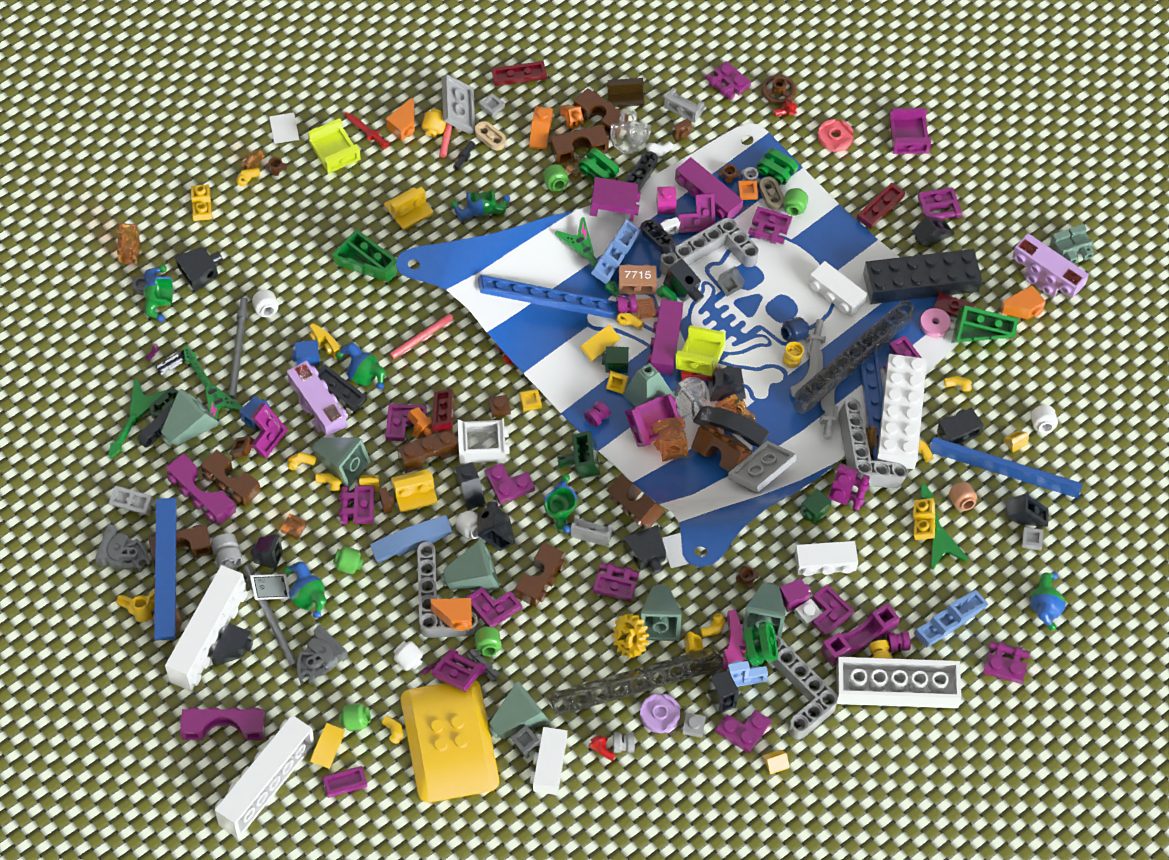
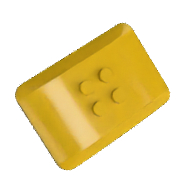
M475 680L466 692L447 683L404 691L401 695V706L419 798L423 802H435L495 790L499 785V776L479 682Z

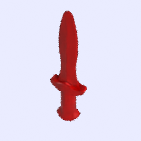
M348 112L344 113L349 121L367 134L366 140L376 141L381 145V149L389 147L390 142L379 135L380 130L374 131L367 127L359 118Z

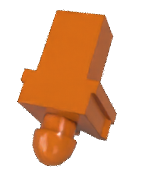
M567 104L559 107L560 116L565 117L567 128L577 129L584 123L581 106Z
M419 407L409 411L407 417L415 425L412 433L413 437L419 439L420 436L424 437V435L434 434L431 429V417H427Z

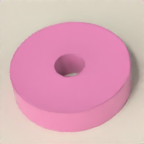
M928 309L921 316L920 328L930 337H942L949 331L951 320L949 315L941 309Z

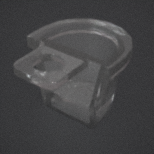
M622 109L620 111L619 124H611V142L623 154L635 153L649 139L651 125L637 122L636 111ZM630 114L632 121L625 122V115Z
M689 377L679 382L676 390L673 391L676 397V408L681 410L680 416L682 418L689 415L694 419L702 406H710V397L706 392L705 384L699 378Z

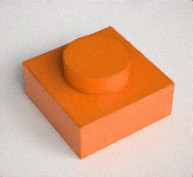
M757 180L738 181L739 197L742 200L758 199Z

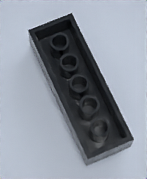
M974 249L865 261L863 271L870 304L938 297L939 293L955 295L979 292L982 283V276Z

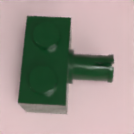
M591 431L573 434L574 451L571 454L557 456L559 467L562 468L575 464L582 479L600 475L597 444Z

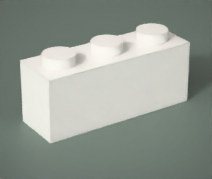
M826 261L810 274V287L814 291H818L828 302L835 304L841 312L846 313L850 317L865 304L867 293Z
M855 541L796 545L795 560L798 575L811 576L819 573L829 575L834 572L851 573L857 569L858 558Z
M543 727L542 734H538L540 743L537 746H540L539 753L535 752L533 765H536V771H532L530 777L533 791L558 795L568 730Z

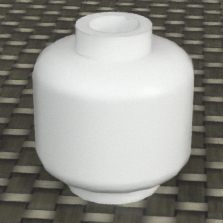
M258 291L252 298L253 307L260 317H271L277 312L279 304L272 291Z
M1040 405L1031 413L1032 424L1036 431L1049 433L1056 428L1058 421L1055 410L1051 406Z
M465 511L459 514L455 523L457 531L468 540L479 538L477 514L473 511Z
M403 641L393 651L395 653V662L405 671L411 668L415 671L423 663L421 660L423 652L412 641L407 643Z

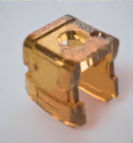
M680 417L667 418L656 421L651 425L654 434L657 433L659 439L653 444L660 451L662 462L689 457L687 437L683 429L685 428V419Z

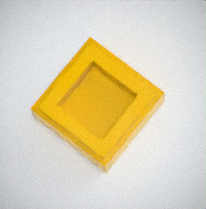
M538 389L519 392L523 412L542 408Z

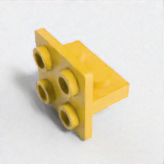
M422 186L418 189L413 187L384 203V207L402 230H406L433 215V210L426 202V192Z
M428 469L391 478L400 512L438 503L434 490V479Z

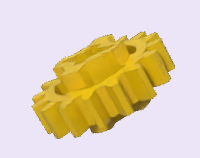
M625 614L619 616V620H615L616 627H612L615 634L611 636L616 640L613 645L618 646L617 652H622L623 657L641 656V652L646 651L644 645L649 644L646 640L649 634L645 632L648 627L643 626L644 620H639V615Z

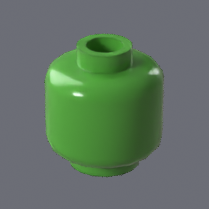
M551 165L543 172L545 184L551 191H561L569 182L568 175L561 165Z
M800 188L788 190L783 201L785 211L793 216L804 213L808 203L807 193Z
M343 546L341 549H337L333 564L336 565L338 571L354 574L356 569H361L364 559L360 558L361 553L359 550Z
M484 626L477 630L474 636L477 652L487 657L495 655L502 645L499 631L490 626Z
M362 703L344 706L342 713L339 714L340 724L344 725L348 731L365 729L371 721L369 708L365 707Z

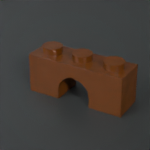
M587 88L574 100V106H581L582 118L586 121L595 115L603 117L601 124L606 135L611 139L615 140L628 128L629 117L624 111L618 110L611 102L604 100L597 92Z
M594 125L589 128L557 134L551 137L550 148L556 164L573 161L574 149L577 147H585L589 151L592 148H596L602 153L608 152L609 140L603 125Z
M712 425L698 427L691 446L692 449L703 456L717 455L718 450H720L722 457L719 466L729 472L753 453L746 449L744 444L733 441L731 436L722 434L718 431L717 427Z
M452 429L442 430L397 447L398 459L405 474L423 468L424 461L429 457L438 455L441 460L459 454L458 441Z
M217 449L201 464L202 476L208 482L212 481L215 483L220 491L222 490L224 493L229 494L236 504L240 503L246 507L261 492L260 483L247 472H244L237 478L228 477L227 475L233 470L231 460Z
M622 473L606 490L612 495L610 500L617 506L622 504L623 507L621 509L629 517L633 514L634 517L632 519L640 526L644 524L650 529L665 512L645 493L636 500L642 491Z
M196 525L185 530L177 529L176 549L188 547L192 551L193 558L213 554L207 525ZM156 534L148 537L154 567Z
M543 542L534 557V566L542 570L543 573L535 577L524 573L515 587V597L534 607L539 602L542 603L547 595V588L553 586L556 580L555 575L558 571H562L566 564L564 560L565 552Z

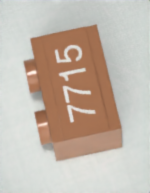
M619 265V294L656 295V266Z

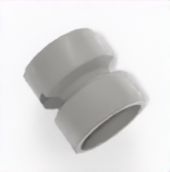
M225 533L212 539L211 546L213 553L217 555L215 559L218 568L222 565L234 569L241 565L243 558L238 549V542L234 534Z

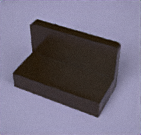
M643 78L607 80L608 101L616 108L643 106L645 104Z

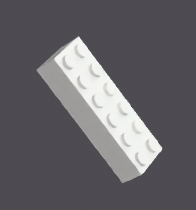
M889 354L877 461L900 463L908 469H915L918 458L927 359Z
M222 565L220 566L165 665L170 683L192 691L193 687L199 684L201 673L204 668L206 669L209 666L210 657L230 620L236 617L240 602H244L246 599V583L242 573Z
M838 657L836 666L837 704L959 707L961 701L960 661Z
M293 715L288 720L285 719L282 722L278 733L269 738L263 751L260 750L256 754L250 767L247 766L243 770L237 783L234 782L230 786L228 794L224 799L221 798L215 806L219 826L238 839L315 744L312 728Z

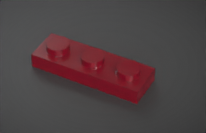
M544 61L491 68L494 87L547 79Z
M890 183L857 214V220L871 229L905 197V192L893 183Z
M453 389L434 392L432 417L434 432L453 429Z

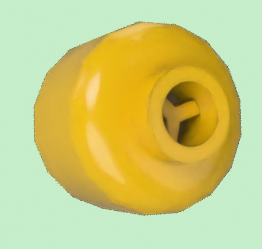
M431 109V111L425 113L421 127L426 131V135L436 137V135L443 134L446 122L443 121V112L438 109Z

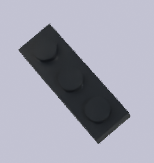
M326 364L317 371L319 379H323L327 384L328 392L330 394L333 393L336 399L351 411L355 412L367 401L366 395Z

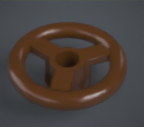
M772 75L766 78L761 86L764 98L774 104H783L786 99L788 101L792 100L797 91L793 80L784 75ZM773 81L772 89L766 90L767 85ZM787 83L791 87V93L786 90ZM782 94L786 98L776 99L770 95Z

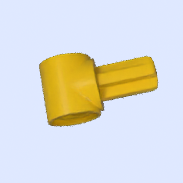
M155 589L147 596H137L133 599L119 595L116 604L128 609V612L134 615L136 621L146 622L152 618V611L155 609Z

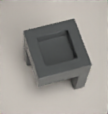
M736 266L720 274L717 282L725 295L729 296L743 288L745 280Z
M527 725L511 737L514 744L527 759L530 757L528 752L540 743L539 739Z

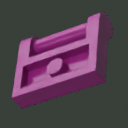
M953 187L918 193L917 198L924 218L926 216L938 219L962 217L961 208ZM948 207L953 208V210L932 214L930 213L931 210L943 209Z
M450 649L432 670V676L466 692L477 677L485 672L486 665L481 662L476 663L458 654V651ZM454 661H456V662H458V663H460V664H462V665H464V666H466V667H468V668H470V669H472V670L470 671V670H468V669H466V668H464V667H462V666H460V665L454 663Z

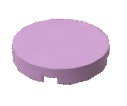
M653 694L642 703L640 718L643 725L652 732H669L679 722L680 707L677 701L667 694Z

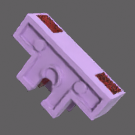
M1029 233L1016 245L1012 258L1019 264L1027 267L1024 278L1053 298L1056 297L1058 289L1063 294L1073 298L1086 284L1088 273Z
M305 361L287 371L288 381L298 394L299 405L305 414L309 412L310 415L314 414L315 419L312 420V424L318 432L323 431L328 437L347 426L346 418L348 416L344 408H339L335 395L328 392L327 384L323 379H319L318 372L314 366H310Z

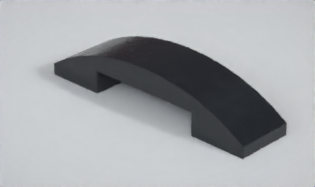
M702 406L693 419V423L703 427L712 425L739 435L749 444L760 447L769 435L767 429L753 420L719 407Z

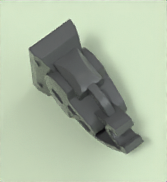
M108 524L95 557L97 567H104L107 564L118 569H132L135 567L140 573L143 571L142 566H140L141 563H146L148 568L151 567L145 546L138 539L131 540L128 538V535L117 533L116 526Z
M320 624L314 630L315 638H312L307 643L305 651H300L297 659V672L301 684H304L303 679L306 676L310 677L309 684H313L315 677L323 676L332 670L338 661L344 662L348 659L347 650Z

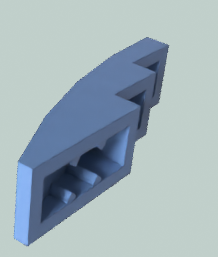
M626 219L600 257L591 274L606 284L626 253L630 250L641 229Z
M444 515L395 532L370 544L376 561L381 563L394 555L400 557L415 548L418 549V546L423 542L433 544L452 534L453 530L448 517Z
M974 590L949 604L946 610L933 616L930 622L917 628L913 634L927 648L969 621L986 608L989 603L977 590Z

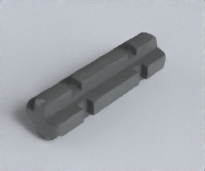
M471 649L466 655L468 659L486 665V670L483 674H487L486 677L493 682L498 679L500 673L496 669H492L493 666L483 656L480 657V653L476 649Z

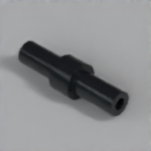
M469 141L465 149L460 151L458 159L453 166L455 170L459 171L463 163L468 161L475 142Z

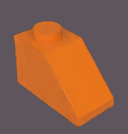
M410 98L386 118L387 130L401 141L406 137H410L415 131L413 98Z
M535 106L529 148L547 150L553 122V108Z
M1031 285L1002 301L1000 313L1029 319L1033 316L1037 317L1043 312L1046 301L1034 286Z
M471 598L431 599V612L451 629L459 631L472 629Z

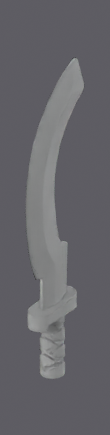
M822 319L816 320L814 334H808L807 341H809L807 353L810 358L809 369L801 382L790 387L793 397L803 395L811 390L821 376L823 353L820 350V344L825 343L826 336H821L824 323Z
M844 366L834 371L827 377L822 386L821 407L825 411V416L820 417L819 423L821 425L825 424L823 438L826 440L831 437L832 425L839 423V418L836 417L838 406H835L834 393L839 382L852 374L849 366Z

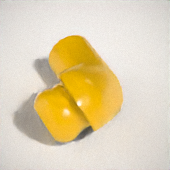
M259 167L242 170L236 179L237 184L245 186L251 178L259 177Z
M620 313L616 319L619 325H632L638 330H641L645 324L631 313Z
M961 376L944 378L945 387L960 385L961 390L964 392L972 389V382L967 378Z
M919 440L918 453L922 454L925 462L932 461L934 457L928 444Z
M299 452L289 457L287 461L288 468L296 470L301 463L314 466L316 456Z
M316 473V483H329L331 491H339L341 489V480L335 475Z
M715 614L710 626L700 628L702 638L718 635L725 625V619L722 614Z
M387 715L384 717L382 724L391 730L389 740L397 744L404 736L402 725Z

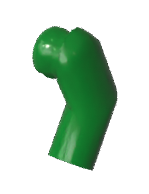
M662 285L660 288H657L656 293L660 298L665 296L667 300L677 301L676 293L669 287Z

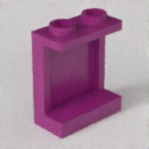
M927 108L891 109L889 122L893 154L929 153L931 137H928Z
M595 177L589 216L597 217L598 209L630 214L629 221L633 222L634 215L638 216L639 205L636 204V202L639 203L641 192L638 191V184Z
M663 394L624 411L637 447H646L657 439L673 432L684 430L683 419L678 414L676 400L671 394Z

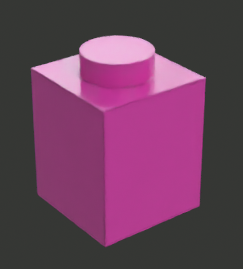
M676 186L657 187V214H676Z

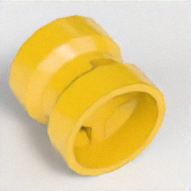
M790 342L786 345L782 361L787 367L795 368L800 365L804 353L803 346L798 342Z
M887 640L874 641L869 645L870 652L873 654L872 658L892 659V655L888 651L890 646Z

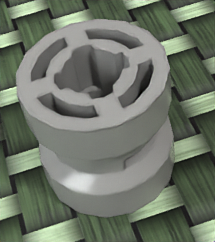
M614 732V753H620L621 751L634 753V732H628L627 734Z

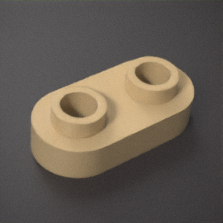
M483 121L476 125V137L493 150H502L506 146L505 135L492 124Z

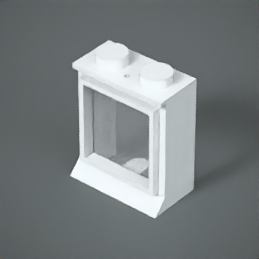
M504 419L467 422L458 420L460 463L506 461V454H509V442L505 443V437H509L508 426H504Z

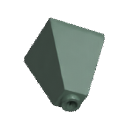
M650 363L636 372L623 393V396L634 407L663 394H671L676 400L675 395L660 373Z
M180 389L161 431L164 435L162 439L170 446L172 444L178 446L218 426L220 422L197 398Z
M321 437L312 446L316 458L331 474L341 480L344 487L350 488L371 462L364 443L359 437Z
M483 540L475 543L444 568V574L441 575L443 585L448 586L450 590H478L481 587L485 590H501L492 556Z
M771 582L761 585L746 606L742 626L743 632L746 627L755 625L759 630L760 623L769 621L773 625L775 635L781 638L786 613L779 586Z
M662 584L652 586L641 610V619L644 620L643 626L648 627L645 630L649 634L646 640L680 641L682 612L669 586Z
M518 681L514 684L489 724L492 727L489 730L496 739L498 737L505 739L514 736L526 725L532 730L547 725L550 721Z

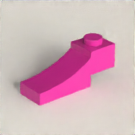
M736 609L729 610L726 620L730 641L728 649L724 650L723 657L720 658L723 670H727L728 664L734 661L744 662L742 653H746V643L743 640V631Z

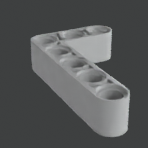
M725 218L675 246L676 249L672 253L662 254L659 268L660 272L666 275L668 269L681 258L689 266L724 245L728 247L742 265L753 267L757 263L759 249L733 219Z
M847 398L838 413L847 466L859 470L858 478L862 479L864 474L870 476V486L899 488L908 475V469L900 463L871 460L861 404L855 398Z
M421 543L417 549L419 624L421 634L427 638L474 635L478 629V619L475 613L472 612V629L459 631L445 626V623L432 613L431 609L424 608L425 606H431V599H437L435 546L432 543ZM426 552H427V553H430V555H428V556H424V555H422V554H424V553H426ZM425 570L431 571L430 573H423ZM431 588L432 590L424 591L423 589ZM429 623V624H432L433 626H431V627H425L424 625H426V624Z
M775 635L778 659L771 661V663L810 701L808 705L793 716L790 722L789 734L791 737L802 739L835 711L838 696L780 637ZM782 659H788L790 662L785 663ZM800 672L804 674V676L800 677L797 676L795 673ZM815 686L818 688V690L814 691L811 690L809 687ZM829 700L832 702V704L828 705L825 704L823 701ZM813 712L816 713L818 716L812 717L809 715V713ZM801 725L803 729H797L794 726Z

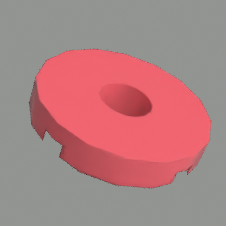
M836 119L825 121L820 125L818 141L825 149L833 152L846 150L853 141V129L842 120L836 121ZM838 133L840 136L833 137L831 134Z

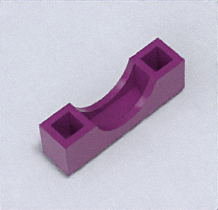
M184 453L166 467V478L172 485L176 484L184 497H189L194 507L198 510L201 509L210 522L214 521L219 526L236 513L235 503L222 490L208 493L201 491L195 486V480L198 476L197 467Z
M889 603L872 612L854 630L844 634L839 632L824 641L821 653L833 668L837 665L838 657H851L869 646L872 642L897 629L900 618Z
M190 707L182 709L180 728L182 740H203L212 728L220 725H229L236 728L242 734L244 740H264L265 712L264 709L256 707L249 709H239L237 707L229 709H219L217 707H210L208 709Z

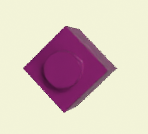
M801 578L780 587L783 605L787 612L807 602L811 595L808 584H804Z

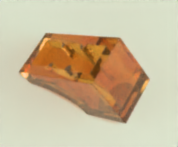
M118 223L117 255L119 262L126 264L138 263L141 242L137 224Z

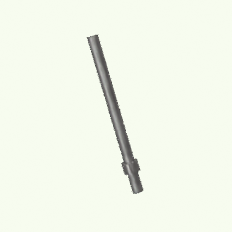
M247 298L240 299V307L236 316L238 323L228 395L232 399L236 398L245 321L248 320Z
M246 565L243 567V571L248 579L247 583L250 590H253L250 575H254L250 565ZM258 600L291 668L297 666V661L267 600Z

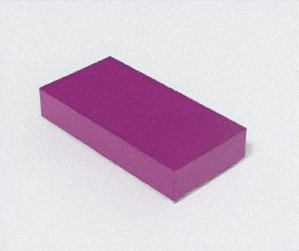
M362 766L322 777L328 798L368 787Z

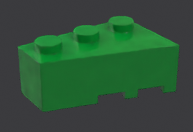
M358 229L332 254L335 265L385 282H389L399 272L396 265L397 259Z
M969 306L959 307L951 343L1015 337L1019 319Z

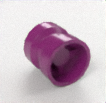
M635 294L628 295V297L616 296L618 314L627 311L630 313L637 312Z
M597 401L592 409H588L584 413L586 421L593 427H598L602 423L601 420L607 419L611 415L609 408L601 401Z
M901 631L899 634L894 632L887 633V641L890 646L889 652H896L900 649L903 651L910 650L911 642L908 631Z

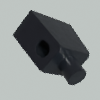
M203 247L175 257L177 268L194 292L218 275L216 264L223 261L219 251L209 255Z
M682 258L668 269L663 285L675 292L682 302L691 298L697 304L704 298V295L698 290L701 280Z
M726 366L724 369L714 370L708 383L710 401L746 399L741 368Z
M488 502L486 504L487 508L479 511L477 514L478 536L501 551L515 544L510 517L498 508L497 502Z
M658 525L624 537L623 547L640 570L650 567L653 574L663 571L661 562H664L666 559V550Z

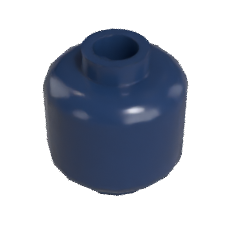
M801 317L784 321L781 327V335L789 343L805 340L809 334V324Z

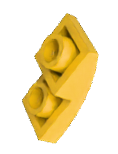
M209 184L191 186L193 220L212 219Z
M311 324L310 340H317L319 349L324 347L328 355L331 354L334 360L338 359L336 352L341 351L336 340L321 327Z
M609 324L582 344L580 348L588 359L593 361L606 351V346H613L621 338Z
M934 499L914 500L915 540L935 538Z
M326 723L310 762L330 769L346 730Z

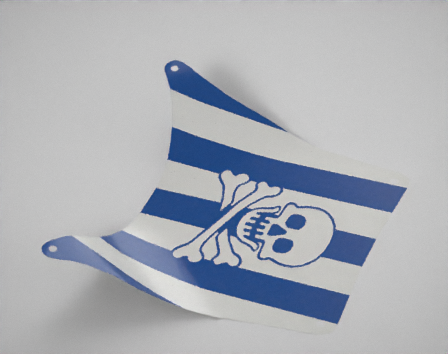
M753 123L734 128L694 153L648 178L640 190L639 203L636 202L639 205L638 216L634 215V220L631 223L641 229V223L646 220H654L660 225V223L667 219L678 218L679 213L696 212L695 197L691 196L689 191L683 186H679L675 180L676 169L690 157L739 196L738 181L743 179L741 171L748 167L757 169L756 164L761 158H765L764 155L770 148L780 151L798 164V170L794 175H790V180L785 185H779L783 196L785 197L786 192L793 188H800L808 195L806 210L800 215H790L783 207L778 210H772L792 216V222L787 235L779 233V236L785 237L784 244H773L769 240L762 238L759 240L754 238L755 236L748 234L750 227L754 229L758 227L752 225L757 207L769 209L759 191L758 183V199L743 200L742 211L732 218L758 247L759 252L756 265L745 267L726 245L689 265L701 280L698 290L704 295V298L697 304L691 298L683 303L676 353L678 350L682 351L688 338V328L690 325L725 332L726 346L716 367L725 368L726 366L741 368L746 399L710 401L709 381L682 383L681 371L684 370L676 369L675 356L673 375H660L676 397V409L683 419L684 430L676 431L657 439L646 447H637L624 412L634 406L623 394L606 389L610 372H605V365H602V354L593 361H590L580 346L610 324L621 338L611 347H629L628 373L619 374L629 376L630 383L636 372L647 365L648 354L653 352V349H650L651 337L655 338L656 334L652 333L654 322H658V317H655L656 307L660 306L661 299L667 300L665 296L660 298L657 293L656 295L635 294L637 312L631 314L645 323L643 328L638 330L632 325H619L615 319L480 293L478 283L479 276L485 275L616 301V297L605 290L606 285L591 274L594 268L589 260L556 237L555 232L561 231L577 235L580 219L584 217L594 251L593 255L599 261L626 219L630 220V214L598 209L597 217L589 216L590 205L489 235L411 248L403 251L398 256L396 262L397 270L401 275L441 287L466 306L501 350L543 393L553 406L580 433L591 431L597 444V450L642 492L673 513L680 526L682 555L688 563L698 567L712 565L717 562L727 551L733 539L748 523L768 507L789 497L819 478L845 456L840 421L837 425H832L831 437L828 440L823 438L825 424L821 425L819 423L820 417L825 416V411L821 407L822 386L830 374L844 366H849L852 374L842 379L835 389L834 401L835 406H838L836 417L839 418L838 413L847 398L857 399L862 407L867 435L869 430L856 345L857 336H875L883 393L886 374L883 367L887 364L889 354H893L889 348L890 342L905 335L919 355L927 359L926 374L959 344L951 343L954 330H949L944 336L935 338L926 335L920 328L922 314L926 310L934 308L938 297L870 304L863 275L865 261L899 258V256L847 212L766 129ZM745 135H750L753 137V142L750 145H744L741 143V138ZM726 164L734 165L737 171L740 172V176L734 178L732 183H727L723 177L718 175L719 170H722ZM760 173L758 174V178L760 180L764 177H767L761 175ZM676 186V214H657V187ZM715 215L716 223L722 220ZM763 229L764 232L773 234L772 230ZM640 231L620 265L656 266V290L663 285L666 275H663L659 268L662 253ZM701 231L678 233L671 237L674 239L675 246ZM412 259L417 260L420 263V267L415 270L411 269L408 266V262ZM824 261L867 293L865 304L851 317L841 312L835 304L828 302L822 294L814 291L809 285L810 274ZM618 266L610 279L612 282H616V286L619 293ZM736 266L745 283L743 288L726 296L717 280L720 274ZM619 294L618 296L628 297L631 294ZM949 316L950 320H954L956 322L957 318ZM801 317L809 324V334H814L816 320L822 319L824 323L821 336H826L825 343L820 344V350L823 353L821 376L811 390L803 395L793 397L790 387L801 382L809 369L810 358L807 353L809 341L806 338L798 342L804 348L800 365L795 368L787 367L783 363L782 357L785 347L789 342L783 339L781 327L784 321ZM597 401H601L609 408L611 415L607 419L601 420L602 423L598 427H593L586 421L584 413L588 409H592ZM702 406L719 407L733 411L767 429L769 435L765 442H772L795 453L797 460L757 493L729 479V471L719 466L722 457L720 450H718L717 455L703 456L691 448L698 427H703L693 423V419ZM718 428L719 432L731 436L733 440V433ZM751 445L753 447V452L759 448L754 445ZM704 547L707 550V554L703 557L697 556L694 553V549Z

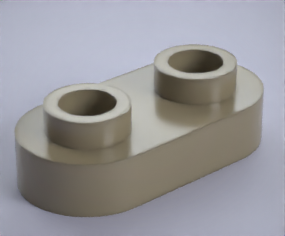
M772 177L762 178L759 183V191L766 206L772 210L781 209L784 196L777 181Z

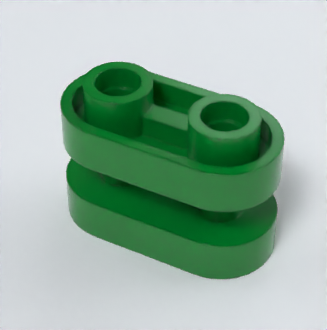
M592 148L587 153V157L582 158L578 163L579 171L583 175L588 176L593 182L595 177L611 179L619 172L617 164L596 148Z
M774 148L768 149L764 155L765 158H761L756 164L757 170L761 175L774 178L778 185H785L790 180V175H794L798 170V164L792 158Z
M769 621L760 623L759 630L755 625L745 628L743 640L746 643V659L749 663L756 666L763 664L764 659L767 662L778 659L775 631Z

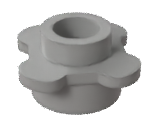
M753 167L743 169L741 171V175H743L742 181L757 180L758 184L760 182L758 170Z

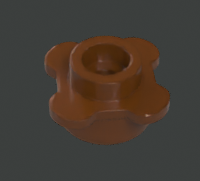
M273 157L265 164V169L271 171L273 176H278L282 170L287 168L286 163H283L279 157Z
M726 164L722 170H719L718 175L723 177L727 183H732L734 178L740 176V172L737 171L734 165Z
M743 566L740 574L736 575V581L751 588L759 574L753 568Z

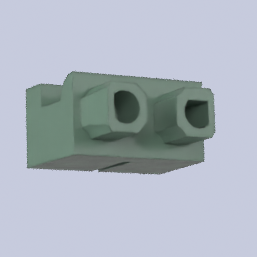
M1084 224L1069 228V231L1067 229L1052 235L1050 241L1052 249L1073 264L1078 262L1079 258L1077 255L1081 254L1084 260H1088L1094 254L1091 247L1093 240L1087 236V229Z

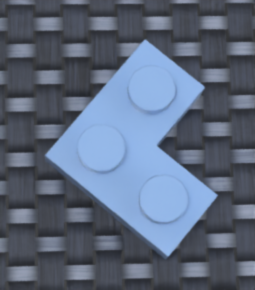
M734 661L728 664L727 671L729 670L737 687L767 682L768 671L766 666H753L750 668L748 661Z

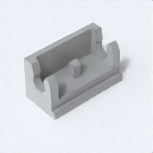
M673 87L665 96L664 108L695 123L705 110L704 102L701 101L699 104H696L677 95L675 92L677 89Z
M115 486L108 504L150 516V507L155 506L156 501L151 495Z
M575 515L574 523L572 522L571 537L606 547L609 546L614 530L612 524L606 527L580 520L579 516Z

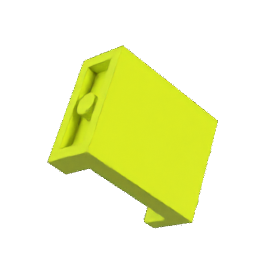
M340 118L308 132L309 143L328 174L361 160L360 149L357 144L353 145L342 127Z
M690 325L688 328V338L682 351L678 350L676 353V369L712 376L726 346L725 332Z

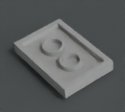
M446 74L442 77L443 121L468 134H472L475 132L474 88Z
M766 441L728 473L729 479L758 493L797 460L796 454Z

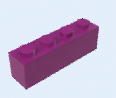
M692 157L676 169L675 180L677 184L688 190L691 196L695 197V194L714 193L715 215L719 219H732L742 211L743 200Z
M661 299L660 306L656 307L655 317H658V322L653 324L652 333L656 334L655 338L651 337L650 349H653V352L648 354L647 364L650 363L660 374L673 375L684 302Z

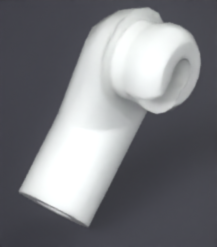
M670 141L664 145L648 143L646 145V151H652L658 157L674 149Z

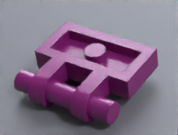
M727 61L714 70V77L710 73L705 77L710 86L716 87L723 97H727L730 100L735 97L733 91L739 96L751 86V81Z
M758 206L752 220V225L758 227L757 229L750 227L748 234L755 236L754 238L759 240L760 238L769 240L773 244H784L785 237L779 236V233L787 235L792 222V216ZM763 229L772 230L773 234L764 232Z
M840 464L829 499L847 505L848 501L852 500V508L859 510L865 501V491L870 486V476L864 474L862 479L858 478L859 470ZM853 486L858 488L857 493L852 491Z
M355 486L354 493H349L348 487L341 488V493L339 494L341 509L338 511L340 524H348L349 517H353L354 524H373L374 486ZM350 501H354V508H348Z
M601 563L599 570L605 571L606 574L598 572L593 593L631 602L636 581H631L630 578L638 580L640 572L634 571L630 567H626V569L617 567L613 563ZM613 574L621 575V576H623V578L615 577V576H612V575H613Z
M991 641L989 649L996 650V655L988 653L983 674L1022 684L1027 663L1021 662L1020 657L1028 659L1030 651L1023 650V647L1019 646L1015 648L1005 645L1004 642L999 641L997 643ZM1007 653L1010 655H1014V658L1009 659L1006 657H1002V654Z

